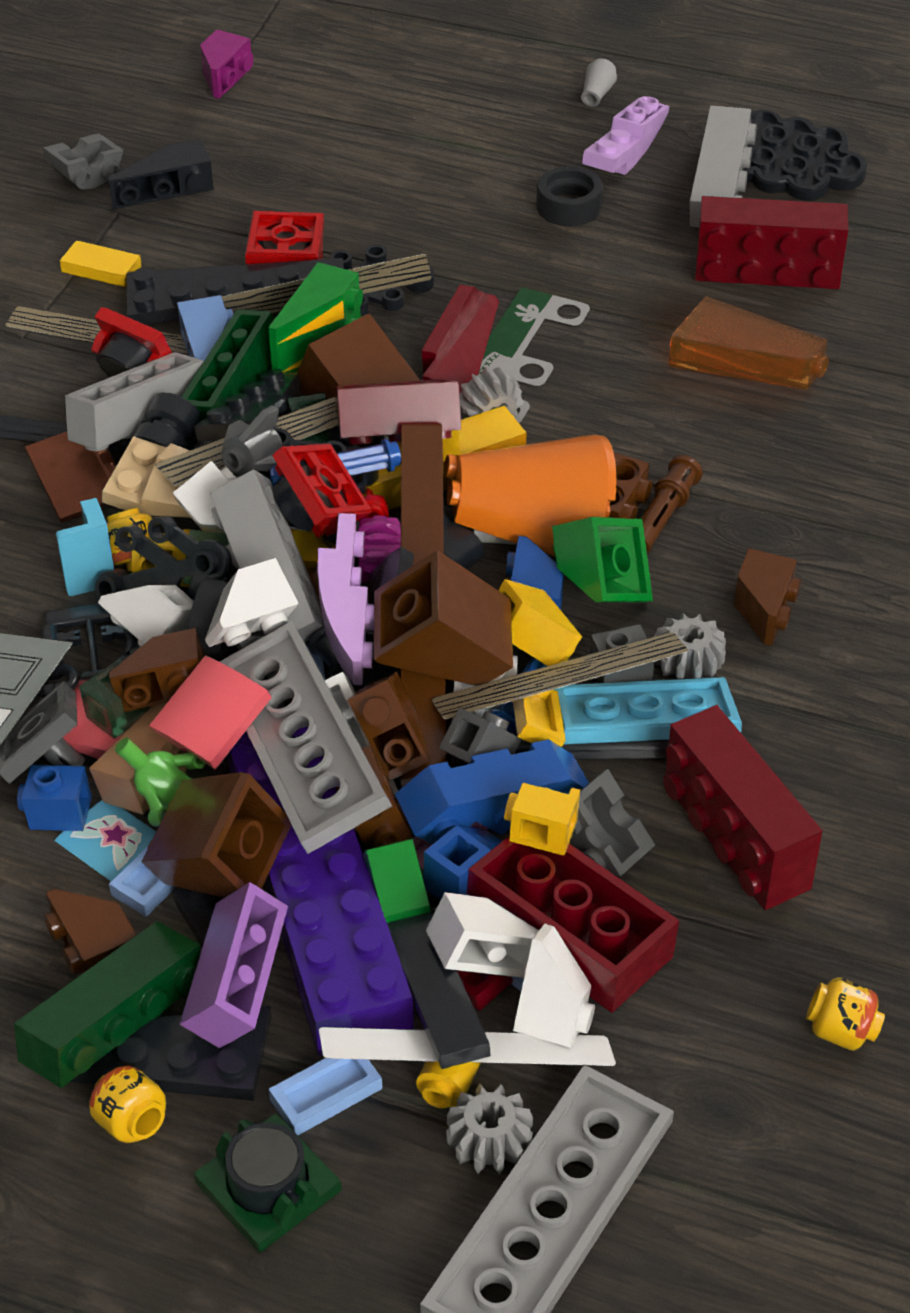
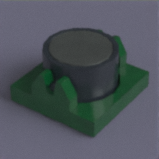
M277 1113L258 1124L244 1119L241 1120L238 1125L237 1135L232 1138L227 1131L222 1134L215 1149L216 1157L194 1172L195 1183L259 1253L342 1191L341 1180Z

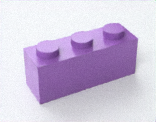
M251 882L215 904L181 1018V1026L218 1048L255 1029L288 908L286 904Z

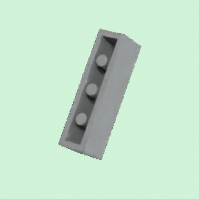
M710 105L690 198L689 227L699 228L702 196L743 198V196L738 194L739 192L745 193L747 171H743V169L750 168L752 147H748V144H755L757 124L751 123V109Z
M173 352L65 395L68 440L84 445L90 451H102L107 449L109 444L116 441L133 438L141 422L147 421L145 415L156 394L165 392L181 397L201 367L203 360Z
M253 469L210 492L215 505L211 509L212 516L217 526L226 533L230 543L226 547L231 554L232 563L236 568L242 569L276 558L299 603L288 616V623L293 621L303 641L306 642L310 640L318 629L324 626L320 601L285 515L275 501L270 479ZM263 629L258 631L261 637L268 635L264 633Z

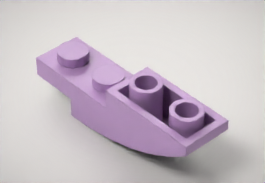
M644 96L638 98L613 117L611 131L584 150L582 164L612 173L627 174L655 139L669 113L670 106L660 104L659 100L653 97Z
M339 513L336 549L318 548L320 609L327 638L341 668L353 685H362L363 669L372 668L373 642L366 641V631H374V604H368V587H361V567H354L355 557H363L364 532L356 531V514Z

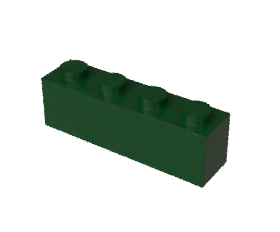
M237 309L181 396L193 404L200 412V422L207 417L208 411L225 405L226 398L242 393L245 385L259 381L261 379L260 375L269 369L271 365L269 326L273 322L270 311ZM196 432L193 433L191 438H197Z
M158 921L154 922L14 1023L18 1062L58 1087H64L79 1074L86 1072L95 1062L116 1046L123 1044L128 1037L149 1021L160 1016L170 1005L186 993H189L200 958V944Z

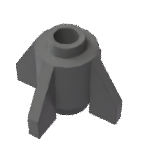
M272 405L262 410L250 425L238 420L228 426L221 453L224 465L233 475L240 477L253 469L257 472H268L270 468L276 466L277 463L272 455L282 447V440L277 431L273 429L277 423L279 411L277 407Z

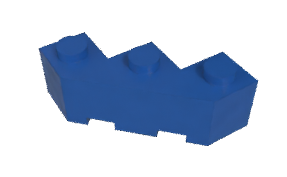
M548 739L531 743L530 751L511 755L508 749H502L471 756L470 764L450 768L448 762L429 765L396 792L395 796L414 835L433 845L454 826L470 827L475 822L503 835L510 830L511 826L510 821L504 820L509 795L511 792L518 794L522 783L569 794L571 788L581 790L589 782L574 755Z

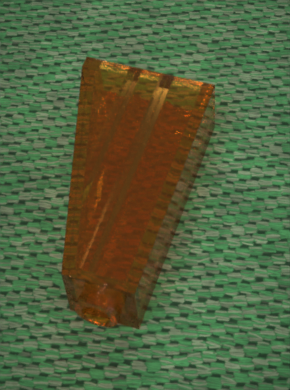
M705 296L671 335L669 366L807 390L817 377L822 378L829 364V357L825 356L827 339Z

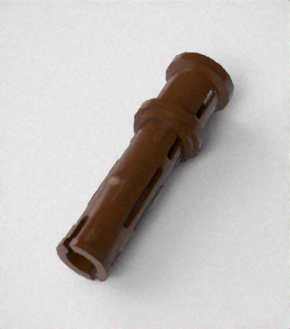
M674 456L668 464L669 472L666 476L661 477L655 485V497L641 518L643 520L647 553L650 552L652 545L667 524L674 510L686 504L690 496L689 490L692 486L698 484L703 477L701 465L690 456Z

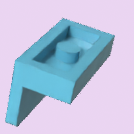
M97 498L80 502L84 525L56 532L65 587L69 596L94 591L99 576L106 571L114 570L108 528Z

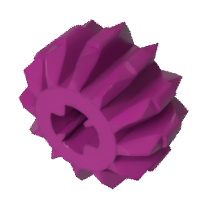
M373 516V518H363L359 523L358 531L364 532L363 557H359L361 581L364 585H366L375 567L385 557L401 547V523L397 518Z

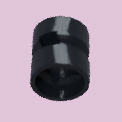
M165 392L158 393L145 415L147 421L141 422L134 437L164 447H168L172 443L186 449V441L191 439L195 432L194 426L201 420L200 412L193 404L178 395Z

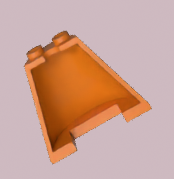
M593 434L460 455L447 454L444 461L443 476L444 478H449L446 500L447 505H452L454 523L514 543L518 542V536L528 537L542 551L552 556H555L552 526L589 517L608 518L611 512L610 502L616 500L615 457L610 441L603 435Z

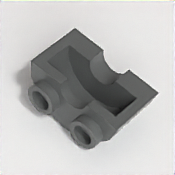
M100 133L80 138L77 146L73 149L63 142L43 147L46 162L57 173L80 189H94L106 183L108 177L121 171L120 163L123 149Z
M607 768L580 790L577 823L569 843L615 876L621 877L655 846V843L640 819L630 816L624 810L621 804V798L624 796V793Z

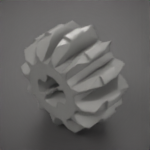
M485 367L480 375L472 374V380L469 383L461 384L462 392L459 393L461 418L465 419L504 405L514 417H517V408L521 407L524 403L521 398L522 391L519 388V383L500 367L492 371Z
M682 612L678 620L666 618L663 627L657 628V633L654 637L671 632L675 633L688 649L686 653L655 661V665L661 667L663 676L676 675L677 679L713 678L716 671L722 668L726 655V639L724 638V632L718 630L716 621L703 622L701 614L695 618H688Z
M479 1083L476 1088L475 1097L461 1092L457 1099V1107H450V1111L447 1114L449 1129L446 1131V1140L449 1148L456 1149V1158L459 1164L474 1160V1169L478 1174L484 1169L485 1165H493V1168L500 1175L504 1169V1161L516 1165L523 1155V1150H526L533 1140V1132L530 1130L533 1126V1116L530 1113V1109L523 1108V1100L520 1093L505 1097V1089L502 1084L493 1093L487 1092Z

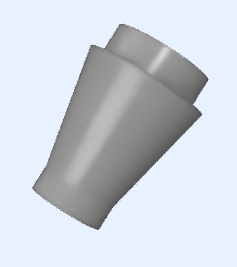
M600 58L587 66L583 93L581 95L582 102L587 106H597L604 95L615 84L617 74L616 67L612 62Z

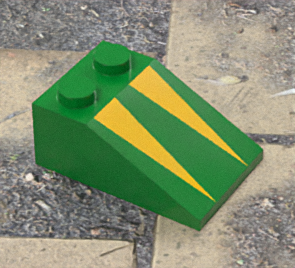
M319 262L315 265L269 326L272 370L281 369L283 374L297 373L308 344L361 318L360 306L363 300V290L359 289L358 272Z

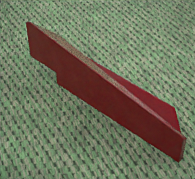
M461 284L458 286L421 350L423 380L454 379L459 382V393H461V384L469 383L472 380V374L476 376L479 374L499 300L495 295L483 293L473 286Z

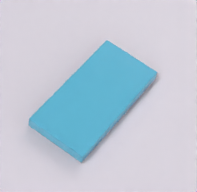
M724 677L573 684L553 689L558 692L566 739L563 745L668 740L670 724L715 705L720 707L741 732L742 722Z

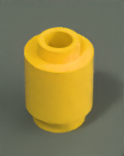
M426 1061L416 1080L417 1088L424 1100L436 1108L457 1107V1099L460 1093L464 1092L467 1094L481 1062H467L441 1069L438 1061Z

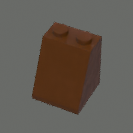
M370 313L308 344L297 372L301 383L299 391L315 404L335 397L334 386L420 380Z
M437 550L374 591V660L383 665L478 686L488 683L513 668L511 599Z
M240 772L182 780L141 862L164 884L222 898L227 897L249 882L262 889L292 824L282 808L248 773Z

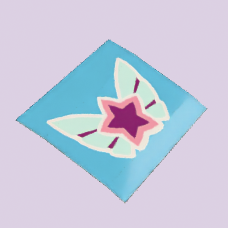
M101 800L88 811L83 831H63L54 841L105 878L112 881L149 845L156 831L125 809L104 803Z

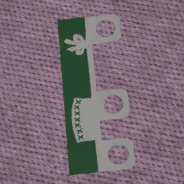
M521 287L489 336L478 375L481 374L485 367L491 371L500 367L511 377L513 376L516 381L534 386L543 385L553 371V365L543 360L522 355L544 319L576 326L585 319L590 310L589 305ZM563 305H574L580 309L581 313L574 319H565L557 314V310ZM526 364H537L544 369V373L539 378L529 379L520 374V368ZM523 400V405L519 407L520 412L518 416L514 417L518 423L522 421L530 408L529 403Z

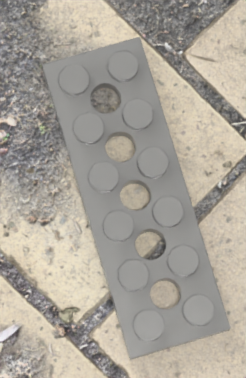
M293 621L220 661L268 690L272 697L246 732L300 843L308 854L392 807L390 800ZM278 671L273 678L263 681L267 674ZM293 698L288 706L277 709L281 702ZM308 727L303 735L292 738V735L298 729ZM324 756L318 765L307 768L311 760ZM333 787H340L334 796L322 799L323 794Z
M584 1065L421 1302L420 1312L551 1313L673 1122L674 1111ZM607 1123L613 1126L617 1133L611 1138L600 1139L592 1135L589 1129L595 1124ZM579 1161L587 1164L592 1172L583 1178H573L567 1175L563 1168L570 1162ZM545 1201H555L565 1208V1213L558 1218L549 1219L540 1215L536 1208ZM526 1241L536 1246L539 1252L532 1259L519 1260L511 1255L509 1249L517 1242ZM499 1283L506 1286L510 1290L511 1295L503 1302L492 1303L483 1298L481 1291L489 1284Z

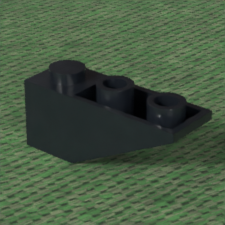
M201 138L166 145L108 177L113 209L214 190L211 160Z

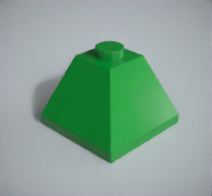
M589 517L552 526L553 550L556 556L557 568L594 602L647 603L653 601L642 519Z

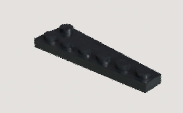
M343 258L154 271L151 268H140L135 272L127 273V317L144 325L179 319L177 302L218 295L226 296L302 280L308 276L318 262L345 269Z

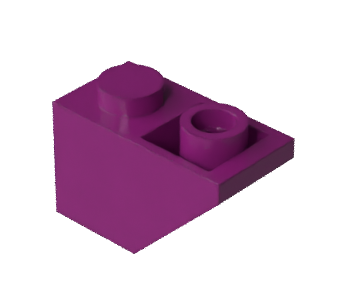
M217 29L200 44L203 75L213 97L220 99L252 68L254 57L251 53L250 38Z

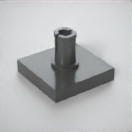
M64 681L19 719L0 745V775L9 784L41 756L53 766L83 765L85 757L79 754L63 738L78 725L76 693Z

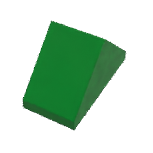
M413 839L369 849L363 853L387 923L430 912V905Z

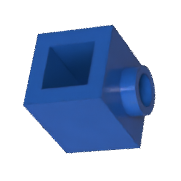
M31 765L26 783L20 784L17 794L18 808L20 811L25 812L29 830H84L92 800L85 766Z

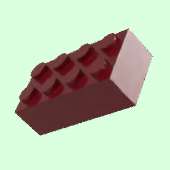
M702 196L695 281L840 289L849 231L848 204Z
M718 705L712 706L670 724L669 743L666 747V773L663 777L665 790L672 800H678L686 810L692 826L697 831H702L709 839L718 859L724 864L728 863L735 872L744 892L750 897L754 896L766 911L811 890L823 830Z
M508 836L468 869L467 895L488 898L538 930L544 924L554 926L591 984L589 997L613 1013L673 958L680 920L571 844L568 845L565 855H560L509 841L510 836Z

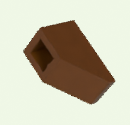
M748 548L737 578L734 606L761 641L766 645L773 646L778 630L786 631L791 614V606H787L788 602L796 603L802 579L795 577L796 559Z
M196 627L152 637L109 672V678L121 713L167 703L204 658Z
M397 671L356 691L347 699L389 781L431 760L417 710Z
M58 889L46 892L50 912L43 915L53 940L56 941L62 938L66 947L62 948V951L73 975L80 972L83 974L137 935L117 902Z

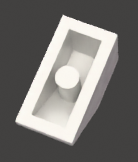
M446 892L426 929L445 969L521 978L525 976L532 939L539 931L488 898Z
M544 924L532 939L513 1031L571 1048L576 1036L580 1032L588 1033L594 1016L595 1005L588 1003L591 990L590 982L554 926Z

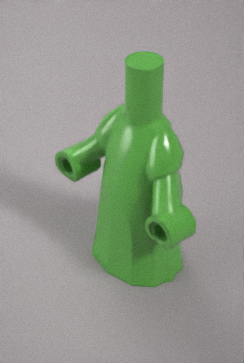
M128 737L123 738L115 747V752L134 768L136 789L141 796L145 797L149 805V823L156 827L160 825L181 781L192 779L179 770L178 767L185 766L187 769L193 770L201 769L206 764L190 752L173 755L167 751H153L145 754Z

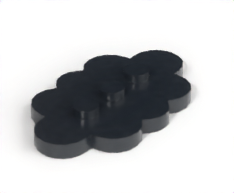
M769 110L751 112V123L757 124L756 139L754 145L748 144V147H752L750 168H744L743 171H747V182L753 181L759 190L767 193H778L786 190L797 199L814 200L824 196L829 188L850 190L860 186L865 181L867 163L860 154L848 150L849 141L843 131L829 126L816 128L810 120L803 117L795 116L782 119L777 113Z

